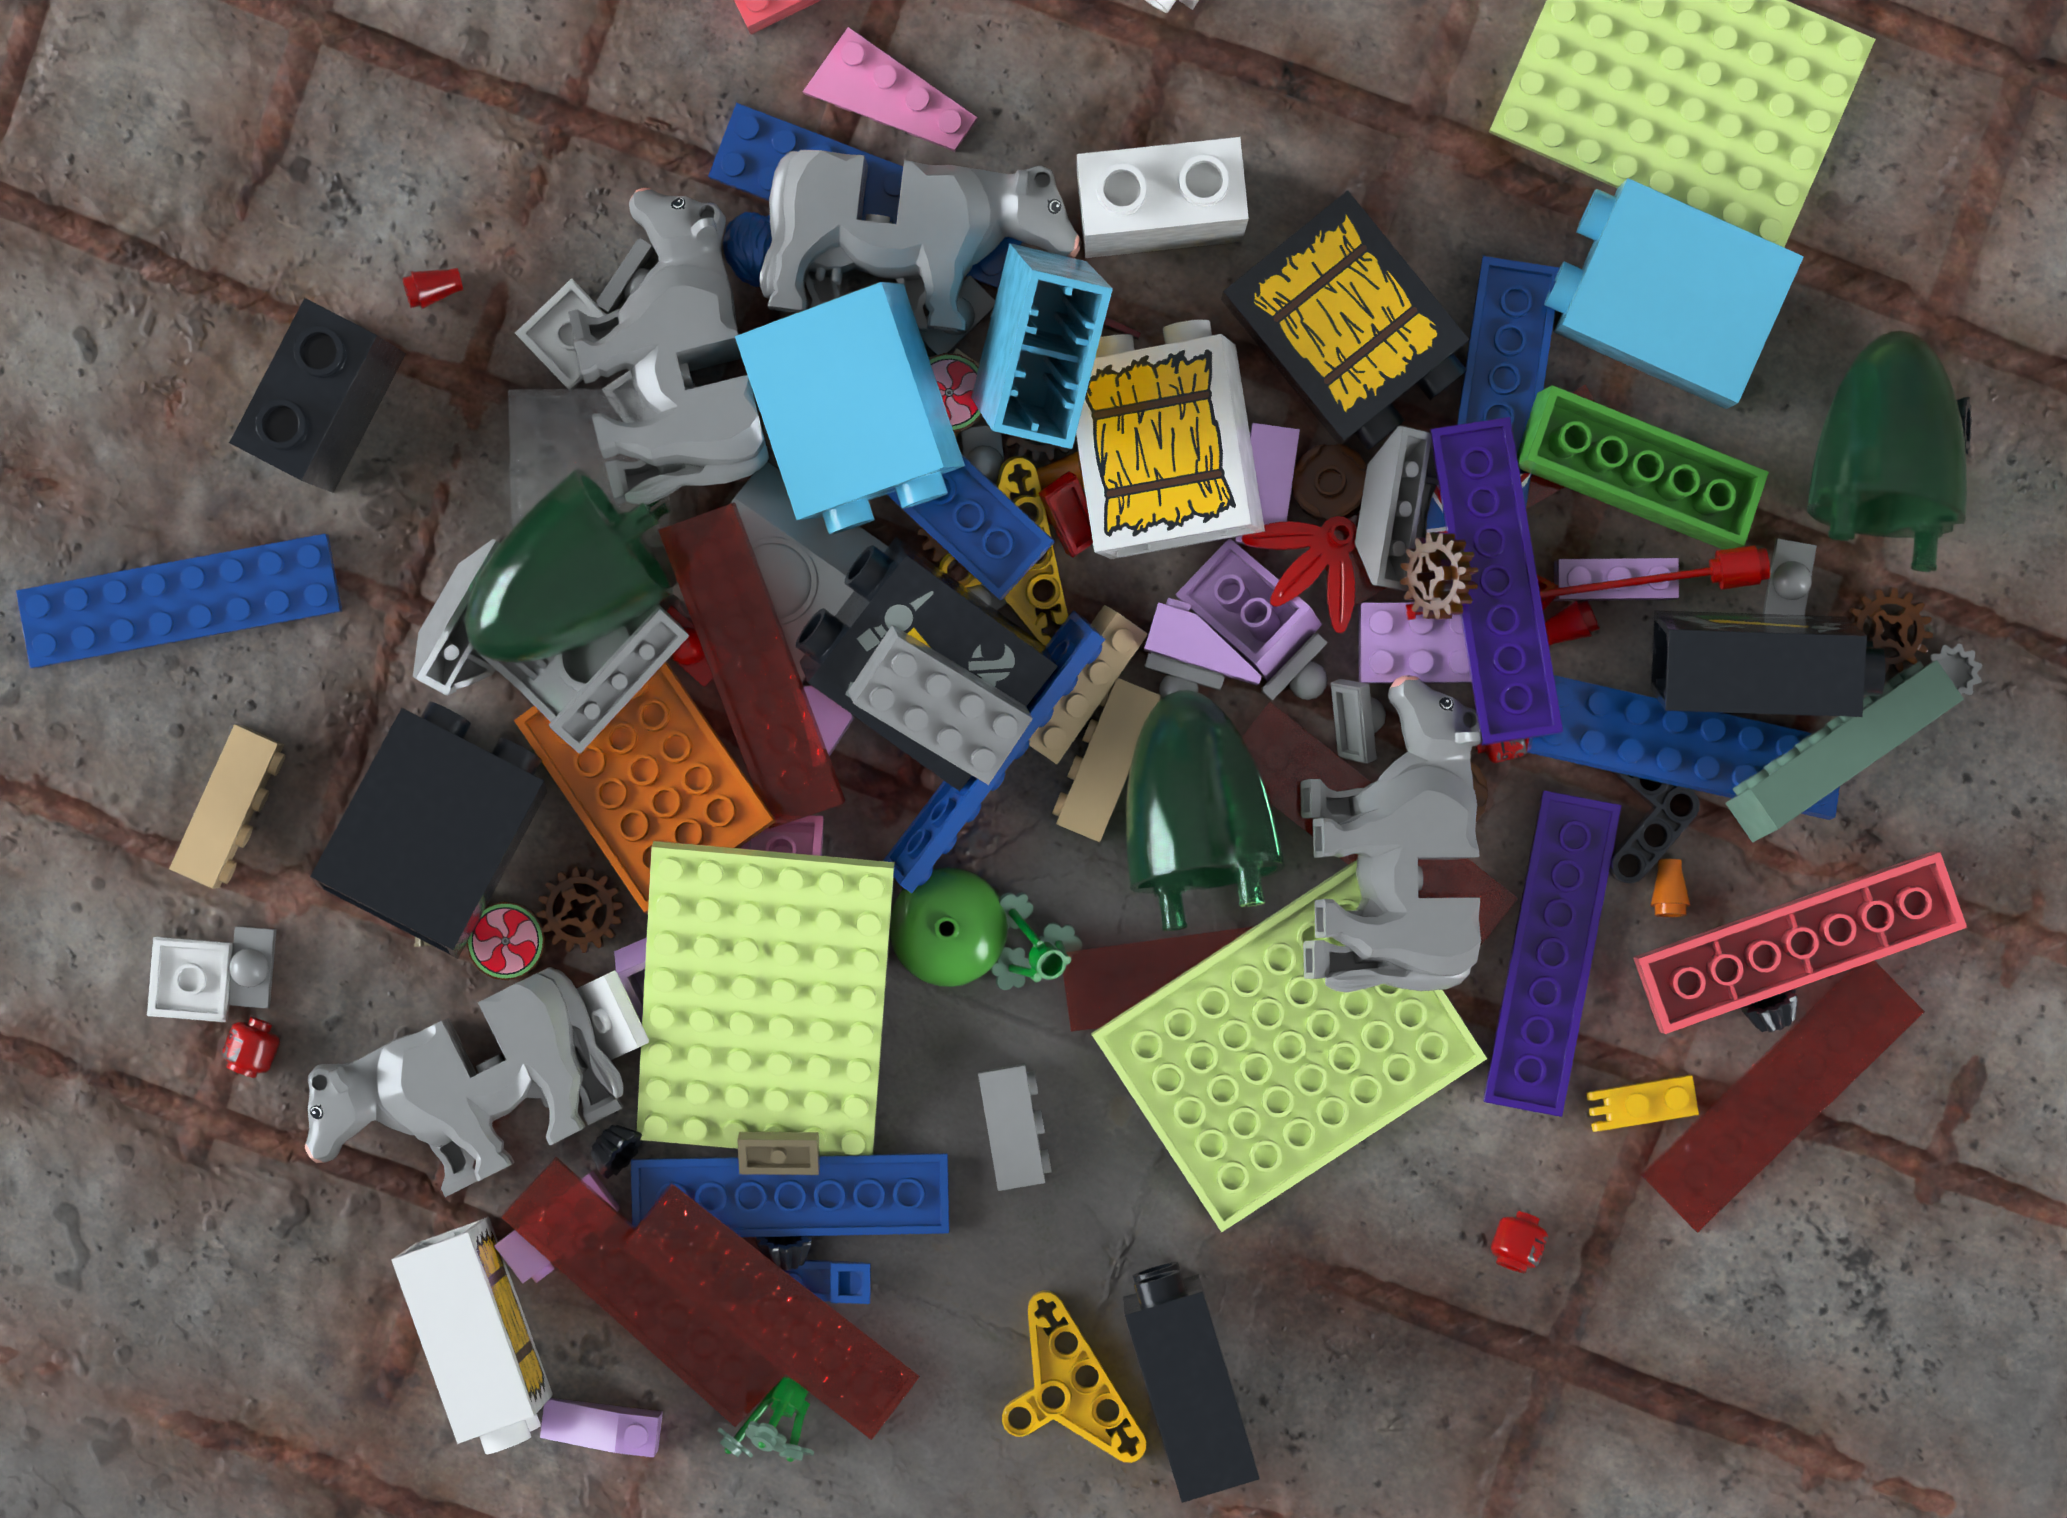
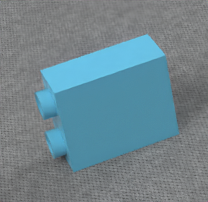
M1629 178L1617 188L1614 196L1596 188L1576 231L1594 240L1584 265L1581 269L1564 261L1554 281L1556 283L1551 293L1549 290L1544 303L1545 306L1562 313L1554 333L1722 408L1728 409L1738 404L1804 256Z
M1009 243L971 399L992 431L1072 449L1113 289L1087 261Z
M879 282L735 336L796 520L823 517L828 533L832 535L875 520L869 500L894 491L897 492L902 509L948 494L942 474L964 467L965 464L904 284Z

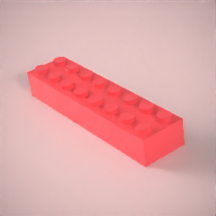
M1929 852L1634 956L1633 959L1659 1032L1667 1034L1967 928L1941 852Z

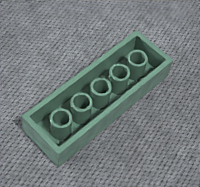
M1935 660L1923 666L1918 661L1908 669H1904L1886 682L1887 684L1884 685L1882 696L1864 697L1863 717L1836 716L1826 723L1825 727L1807 736L1797 743L1793 749L1763 767V770L1735 786L1733 791L1736 796L1725 804L1752 843L1784 826L1964 700L1939 662Z

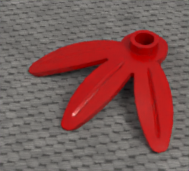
M1335 516L1326 520L1321 527L1302 522H1275L1265 524V532L1242 535V542L1255 548L1290 550L1309 547L1310 549L1298 557L1282 575L1270 597V603L1272 606L1278 607L1294 599L1319 577L1326 566H1329L1327 602L1330 621L1337 633H1343L1346 630L1355 600V578L1349 553L1356 547L1357 527L1351 520L1342 516ZM1339 529L1344 532L1346 540L1337 539L1334 530Z

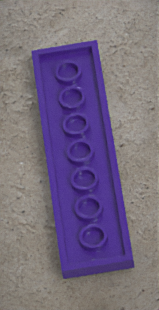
M1506 417L1431 429L1432 448L1446 532L1455 534V540L1466 541L1464 552H1474L1475 554L1470 561V566L1478 567L1479 572L1472 575L1471 579L1478 584V588L1469 589L1468 592L1473 601L1471 604H1462L1464 613L1460 614L1479 730L1482 734V746L1560 734L1563 732L1511 419Z
M1542 790L1483 1102L1559 1117L1563 1116L1622 805Z

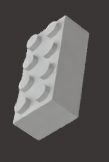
M891 625L848 691L854 705L987 785L990 784L1033 719L1024 704L894 625Z

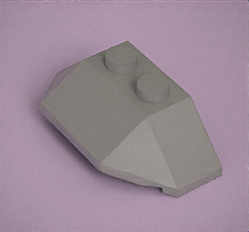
M1398 426L1367 465L1355 545L1372 585L1401 591L1409 590L1408 585L1400 584V580L1407 577V571L1401 568V563H1409L1410 558L1405 551L1407 548H1416L1415 539L1417 537H1426V519L1429 505L1436 485H1439L1430 432Z
M492 539L457 565L418 632L413 671L415 679L448 696L456 692L457 689L472 685L493 675L496 669L481 657L478 651L531 595L526 557Z

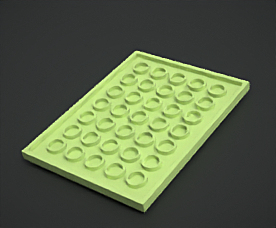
M1546 0L1489 133L1615 188H1618L1629 178L1779 246L1785 247L1876 39L1787 0Z
M653 841L651 847L642 1026L647 1034L649 1043L641 1046L636 1130L642 1134L640 1140L738 1149L739 1132H818L819 1156L873 1155L895 862Z
M1357 860L1091 1033L1221 1232L1487 1060L1443 990L1417 991L1380 984L1347 993L1335 991L1327 987L1325 978H1304V941L1324 940L1337 946H1345L1332 937L1315 938V900L1333 899L1346 911L1357 910L1362 899L1356 877Z

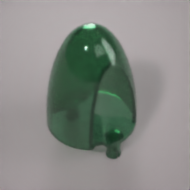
M1904 330L1890 331L1874 339L1857 355L1836 390L1816 449L1810 479L1807 512L1816 521L1830 527L1828 537L1834 540H1853L1855 534L1889 538H1914L1911 569L1918 572L1936 571L1938 538L1942 537L1943 534L1952 532L1954 524H1964L1966 521L1967 465L1962 420L1950 377L1934 349L1923 338L1912 332Z
M575 469L525 514L500 543L483 568L475 583L466 610L465 628L468 641L472 647L484 657L500 662L521 663L554 657L610 634L673 594L671 583L655 555L642 538L646 531L659 524V518L670 512L666 504L662 503L650 512V508L660 500L651 504L642 502L628 513L622 512L588 474L581 469Z
M1178 690L1169 693L1150 711L1135 745L1127 786L1126 852L1130 890L1138 893L1154 894L1155 897H1158L1162 931H1177L1188 927L1182 893H1185V891L1195 889L1206 890L1237 884L1240 899L1239 906H1257L1266 902L1263 895L1261 878L1275 874L1285 867L1272 805L1250 749L1226 713L1211 699L1191 690Z

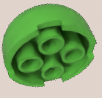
M950 867L934 869L928 881L922 886L918 885L913 893L903 888L891 910L889 933L892 948L900 963L918 979L937 986H960L973 982L986 974L999 959L1008 934L1007 917L999 903V894L979 875L964 869ZM943 921H950L954 924L955 931L951 936L941 934L939 926Z

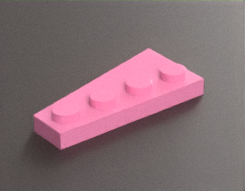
M849 27L803 90L805 95L834 104L836 107L849 112H855L883 125H889L954 152L978 120L975 115Z

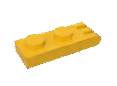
M1692 1075L1586 1092L1588 1101L1603 1099L1604 1105L1590 1107V1116L1606 1114L1607 1120L1591 1123L1592 1132L1699 1115Z

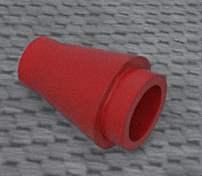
M458 268L411 271V276L402 278L410 308L420 306L422 310L456 292L463 291Z
M1576 600L1545 622L1549 646L1592 637V632L1600 629L1588 600L1578 603Z

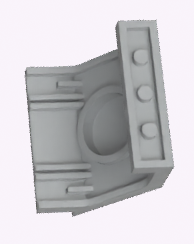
M766 462L764 467L755 472L734 497L670 591L672 595L668 603L673 605L683 616L693 619L707 629L713 637L723 640L740 652L746 660L757 664L770 673L780 684L798 692L797 688H801L806 681L799 663L805 654L795 646L801 631L820 609L824 608L834 616L854 592L844 583L846 575L855 560L867 547L874 545L882 552H885L888 546L860 526L829 535L823 517L796 520L780 470Z
M584 536L478 653L510 681L551 722L549 727L581 754L689 635L613 559L608 557L588 537Z

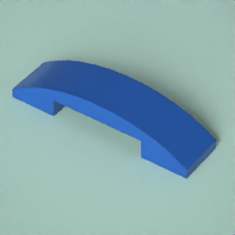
M764 1259L712 1261V1301H830V1303L870 1304L871 1263L806 1260L805 1264L799 1266L798 1269L785 1271L783 1269L775 1270L774 1268L767 1267Z

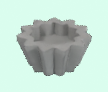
M1957 644L1953 649L1943 645L1940 654L1930 655L1931 662L1935 660L1939 662L1961 695L1962 693L1972 695L1973 685L1982 682L1977 672L1983 665L1974 661L1975 651L1965 652L1962 644Z

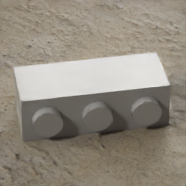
M1026 1063L979 1071L978 1076L998 1191L1045 1183V1173H1051L1052 1170L1048 1149L1040 1150L1038 1134H1044L1045 1129L1042 1111L1033 1110L1031 1095L1038 1094L1035 1071L1027 1072Z

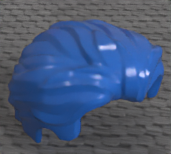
M744 212L728 223L723 238V250L727 263L743 282L754 287H760V272L767 251L772 243L770 215L763 216L756 212Z

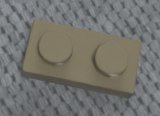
M739 1132V1174L819 1175V1133Z

